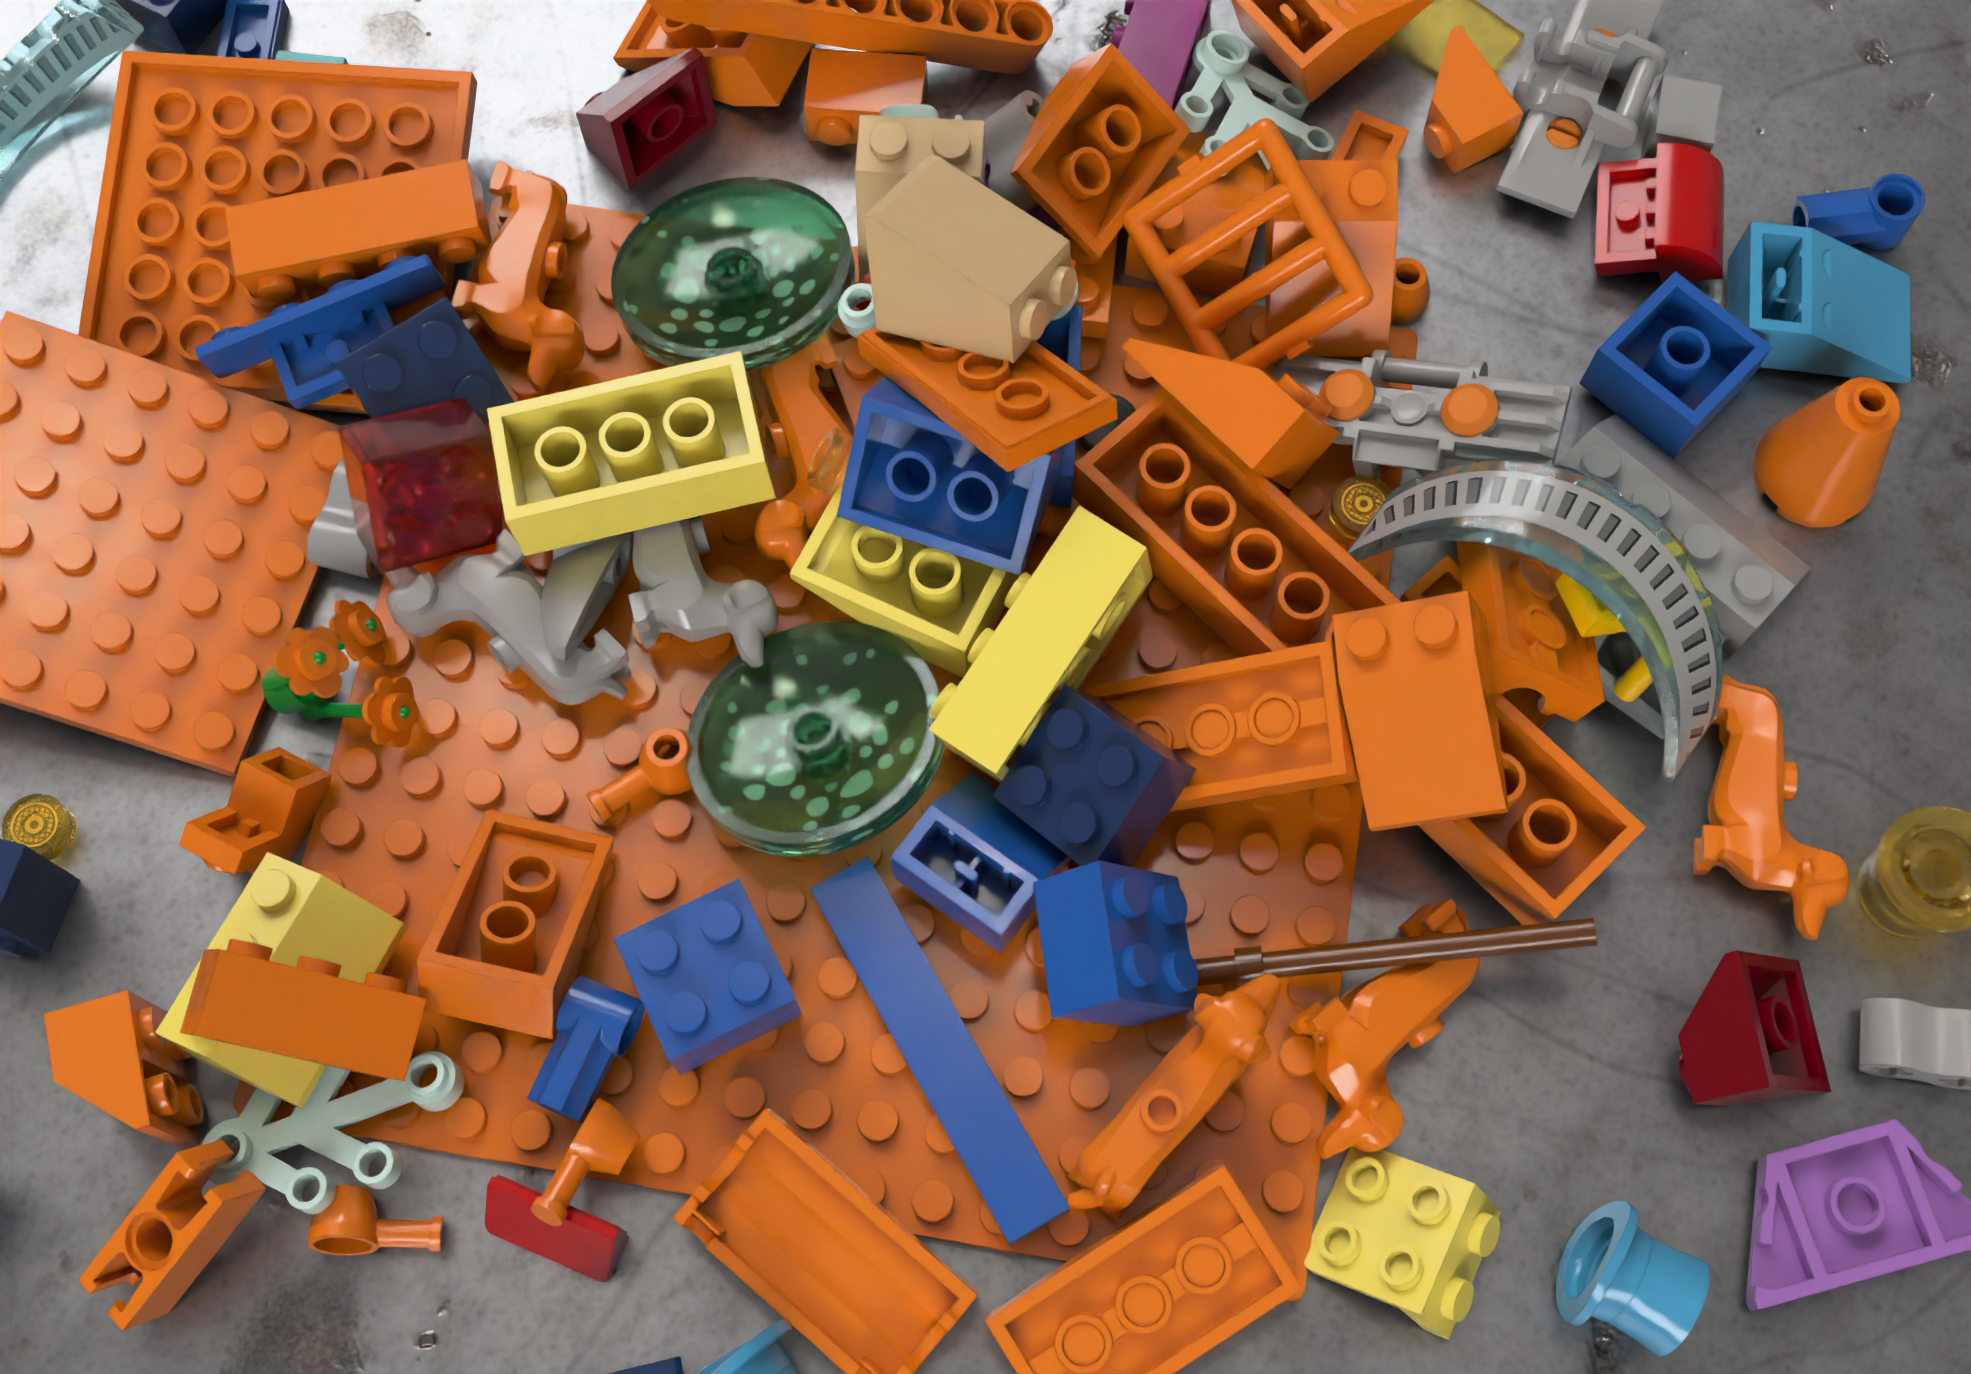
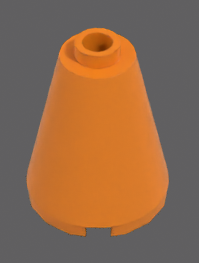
M1857 377L1848 380L1774 423L1757 443L1751 463L1754 484L1761 496L1766 493L1778 506L1776 512L1783 518L1809 528L1835 527L1861 512L1874 496L1900 416V404L1897 396L1889 386L1877 379Z

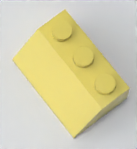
M267 852L207 949L227 950L230 939L252 942L273 948L270 957L272 962L296 967L299 956L326 960L342 965L338 978L364 984L367 972L382 974L408 927L403 922L325 876ZM200 959L155 1033L194 1059L303 1109L327 1065L180 1033L200 966Z

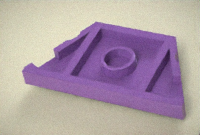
M1897 1119L1759 1157L1746 1290V1304L1749 1312L1971 1250V1201L1959 1191L1963 1184L1942 1164L1929 1159L1924 1153L1921 1143Z

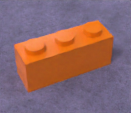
M237 939L229 940L227 950L204 949L180 1033L381 1078L405 1081L427 1000L405 994L408 981L371 972L366 973L364 984L338 978L342 965L307 956H299L296 967L270 961L273 948Z

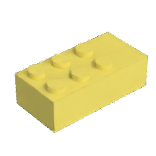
M741 351L487 408L505 521L524 556L776 498L754 396Z
M1078 506L1032 575L1027 572L1022 573L1011 587L1004 602V606L1009 608L996 630L994 631L987 627L974 642L967 656V661L972 666L959 685L956 686L953 683H949L934 702L930 711V717L935 719V721L929 728V731L947 749L1001 783L1063 686L1068 685L1075 689L1080 688L1152 580L1153 574L1147 547L1083 507Z

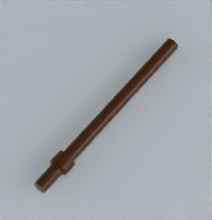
M1588 918L1262 952L1261 945L1234 948V955L1194 959L1198 970L1196 986L1237 982L1239 988L1265 973L1282 978L1597 946V935L1594 919Z

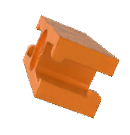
M222 1139L176 1152L78 1279V1282L90 1295L127 1281L134 1286L142 1279V1282L127 1304L122 1299L118 1300L108 1311L109 1317L122 1331L168 1314L267 1189L252 1172L243 1171L234 1181L212 1187L202 1196V1188L217 1165L228 1162L234 1154Z

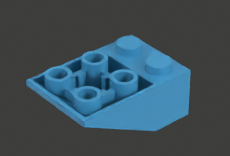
M1753 221L1749 223L1728 258L1727 311L1773 346L1760 367L1851 378L1869 377L1879 381L1908 384L1911 380L1910 275L1813 228Z

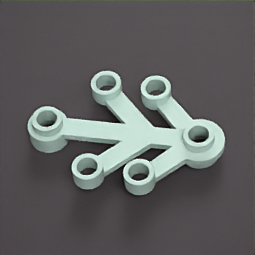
M1215 30L1197 43L1192 58L1194 65L1201 74L1192 91L1186 92L1181 96L1174 112L1191 129L1190 132H1200L1204 130L1213 113L1214 108L1210 101L1220 85L1231 103L1215 136H1210L1205 140L1199 153H1203L1204 157L1258 120L1268 118L1276 123L1283 137L1296 143L1294 151L1300 160H1326L1334 148V139L1330 133L1323 128L1309 126L1300 121L1310 101L1293 83H1285L1249 64V48L1242 38L1230 31ZM1250 88L1271 98V103L1268 104L1255 97ZM1259 150L1258 154L1269 171L1270 164L1263 152Z
M428 1051L417 1055L410 1061L405 1081L388 1079L335 1099L350 1070L327 1066L303 1109L296 1106L291 1116L271 1124L269 1122L282 1099L256 1088L239 1118L228 1119L217 1124L203 1140L202 1145L222 1139L228 1147L237 1140L240 1142V1150L237 1156L228 1162L217 1165L208 1180L216 1185H221L234 1181L243 1171H250L263 1184L285 1194L288 1202L293 1207L307 1214H318L326 1209L335 1198L336 1186L333 1179L316 1168L306 1167L297 1170L272 1156L274 1153L301 1144L353 1170L355 1177L373 1189H385L394 1184L400 1176L402 1161L398 1153L380 1142L362 1143L338 1131V1129L410 1102H415L421 1108L430 1112L445 1110L451 1107L463 1092V1072L447 1055L437 1051ZM431 1067H437L438 1073L435 1081L431 1085L421 1088L419 1081L422 1075ZM385 1155L387 1162L384 1170L379 1175L370 1177L368 1168L371 1161L377 1156ZM313 1180H319L320 1189L316 1197L311 1201L304 1202L302 1193L305 1186Z

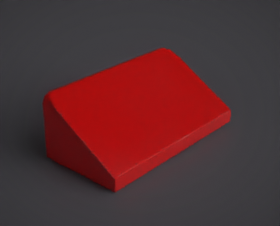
M499 1174L496 1177H491L487 1185L485 1227L490 1234L600 1282H607L612 1277L629 1239L625 1230L570 1205L566 1209L567 1217L561 1226L549 1225L538 1219L530 1209L535 1199L541 1197L543 1193Z

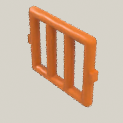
M1263 118L1258 120L1205 157L1203 153L1195 154L1176 167L1180 173L1178 176L1130 207L1123 215L1122 222L1200 355L1264 370L1286 355L1289 360H1292L1315 346L1312 339L1365 308L1373 300L1374 293L1372 287L1276 123L1271 119ZM1261 150L1280 182L1169 255L1151 223ZM1293 204L1312 237L1203 307H1200L1182 276ZM1325 258L1343 292L1231 360L1213 329Z

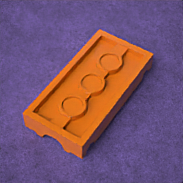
M1472 462L1461 473L1500 470L1486 463ZM1497 516L1453 517L1462 591L1468 590L1486 618L1494 692L1502 694L1507 690L1515 688L1537 690L1542 694V697L1537 701L1540 713L1546 716L1556 714L1571 722H1577L1605 701L1594 636L1581 637L1555 585V582L1567 568L1583 567L1579 542L1555 530L1513 518Z
M1332 640L1081 688L1083 692L1102 699L1197 768L1169 812L1359 781L1338 680L1335 642Z
M771 1108L762 1111L751 1126L735 1142L733 1149L723 1162L696 1188L691 1197L673 1217L679 1225L697 1236L707 1250L846 1374H914L979 1294L975 1287Z
M1219 1162L1195 1181L1182 1186L1025 1288L1009 1302L985 1314V1322L1017 1374H1174L1303 1288L1230 1173Z

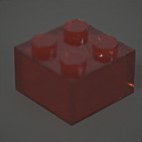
M465 397L338 427L357 536L380 574L496 543V537L503 529L491 436L489 430Z

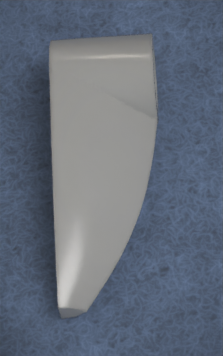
M631 532L553 550V559L542 590L541 619L548 648L556 658L564 662L568 660L598 620L622 582L632 554L633 536Z

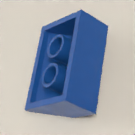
M885 376L862 396L837 517L1021 575L1053 494L1065 445L1007 472Z

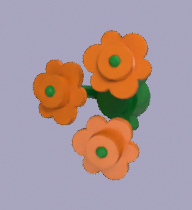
M341 599L334 604L335 615L329 620V628L317 626L309 632L302 628H294L286 634V645L275 652L273 656L274 667L270 668L261 680L265 698L274 710L282 714L302 711L304 717L309 722L324 717L364 718L365 722L372 726L371 738L374 743H388L394 748H402L408 744L411 738V728L419 717V709L413 698V685L406 677H396L394 679L389 677L378 678L374 684V694L366 697L363 704L327 703L325 700L340 691L342 686L340 674L349 667L348 656L354 661L364 659L366 663L372 666L380 665L385 660L386 654L382 645L386 643L387 636L381 620L366 603L356 601L351 604L349 601ZM345 649L348 656L341 650Z

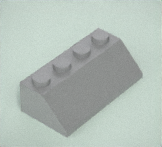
M1617 414L1594 425L1554 466L1549 475L1551 478L1585 488L1605 498L1626 511L1653 533L1685 572L1700 600L1706 619L1726 635L1721 648L1731 656L1811 569L1801 559Z

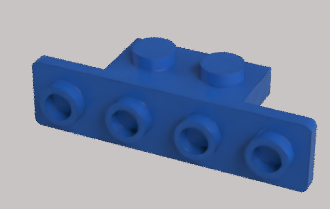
M429 255L401 257L390 262L384 271L361 280L351 279L336 283L328 289L327 294L302 304L289 303L277 307L269 314L268 318L245 327L236 326L220 330L211 337V341L195 347V352L198 360L217 378L228 377L273 358L288 400L298 410L349 389L350 387L334 365V362L394 327L396 322L391 312L392 309L445 288L446 284L442 274Z

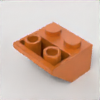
M125 990L44 1013L54 1082L135 1130L184 1149L199 1146L196 1125L201 1124L203 1121V1107L196 1087L188 1082L185 1059H189L191 1056L155 1033L168 1013L167 1011L131 991Z

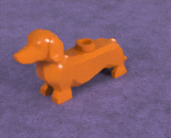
M497 161L489 185V191L491 195L502 196L498 217L500 222H504V224L481 258L478 266L480 284L459 280L451 304L472 337L483 329L489 333L499 347L531 351L527 367V379L535 391L543 392L557 371L574 370L581 363L585 353L584 333L576 320L562 310L549 309L543 304L551 278L561 279L566 270L567 247L565 243H562L566 229L567 214L565 209L568 196L565 188L555 180L542 175H536L532 170L524 172L514 169L505 162Z
M795 331L790 351L774 358L762 368L760 373L764 386L766 405L773 422L765 426L768 446L775 461L786 459L795 482V487L787 496L780 500L772 501L760 511L754 523V537L758 550L766 559L783 560L790 570H792L840 484L839 482L837 486L833 487L832 482L834 485L837 484L833 481V478H837L840 481L842 480L840 476L845 475L843 472L847 469L846 465H848V458L850 454L845 452H847L846 450L853 442L849 430L819 391V389L823 393L835 391L830 368L837 367L838 360L827 332L821 333L813 340L807 342L804 332ZM847 458L846 465L839 475V469L844 461L842 459Z
M1727 674L1716 676L1713 710L1709 725L1704 732H1707L1712 724H1718L1719 740L1723 745V752L1708 800L1707 817L1710 825H1703L1702 838H1695L1693 841V875H1706L1713 867L1719 866L1725 868L1745 887L1758 890L1785 891L1786 894L1791 896L1793 902V918L1798 932L1803 938L1817 940L1826 909L1838 906L1848 893L1850 881L1846 863L1840 856L1832 852L1799 843L1791 837L1786 829L1784 800H1794L1798 774L1795 762L1784 761L1783 719L1774 695L1764 688L1738 683Z
M1451 898L1440 901L1436 906L1433 903L1423 905L1398 927L1404 937L1469 931L1465 913L1456 908V904ZM1480 957L1395 966L1355 985L1340 1000L1339 998H1333L1324 1007L1318 1001L1313 1002L1288 1024L1297 1034L1312 1035L1315 1042V1072L1318 1079L1337 1101L1335 1104L1336 1116L1323 1128L1316 1140V1151L1323 1159H1327L1352 1146L1361 1152L1380 1151L1389 1146L1398 1137L1403 1128L1404 1117L1386 1082L1388 1062L1407 1042L1411 1048H1417L1431 1040L1442 1030L1444 1023L1438 1015L1469 987L1480 966Z
M1265 973L1245 983L1235 991L1225 993L1221 997L1205 993L1197 995L1194 1001L1193 1018L1196 1020V1023L1134 1092L1114 1120L1083 1150L1076 1161V1166L1066 1176L1079 1189L1076 1192L1069 1193L1067 1197L1069 1205L1077 1209L1099 1207L1117 1222L1140 1195L1141 1189L1159 1164L1209 1113L1228 1088L1244 1072L1248 1064L1265 1062L1271 1057L1272 1051L1263 1034L1280 992L1281 984L1275 975Z

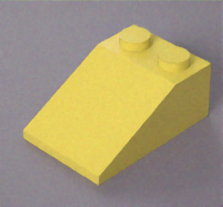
M844 475L790 571L791 579L909 654L960 677H964L972 666L967 661L971 647L987 627L991 629L995 627L1005 607L1006 596L1020 575L837 517L845 479Z

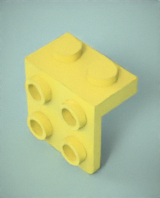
M1352 1146L1346 1155L1312 1233L1310 1250L1304 1265L1316 1275L1400 1308L1424 1330L1449 1340L1456 1322H1461L1470 1310L1474 1296L1472 1282L1483 1257L1489 1256L1497 1244L1500 1234L1499 1216L1501 1211L1473 1182L1383 1150L1361 1152Z

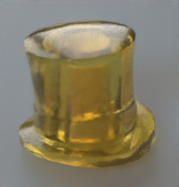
M1950 806L1923 807L1900 816L1886 829L1879 841L1877 850L1866 858L1857 878V893L1861 906L1867 916L1878 927L1897 937L1909 939L1925 938L1938 931L1958 932L1971 928L1970 812Z

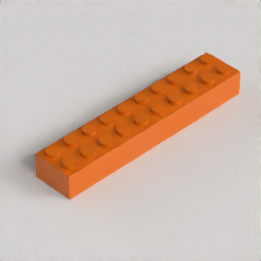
M1164 387L1074 464L1072 497L1087 511L1147 547L1152 573L1240 657L1328 640L1335 642L1332 615L1401 603L1399 599L1265 476L1251 470ZM1495 692L1509 812L1421 824L1418 826L1522 925L1553 922L1646 826L1502 694Z

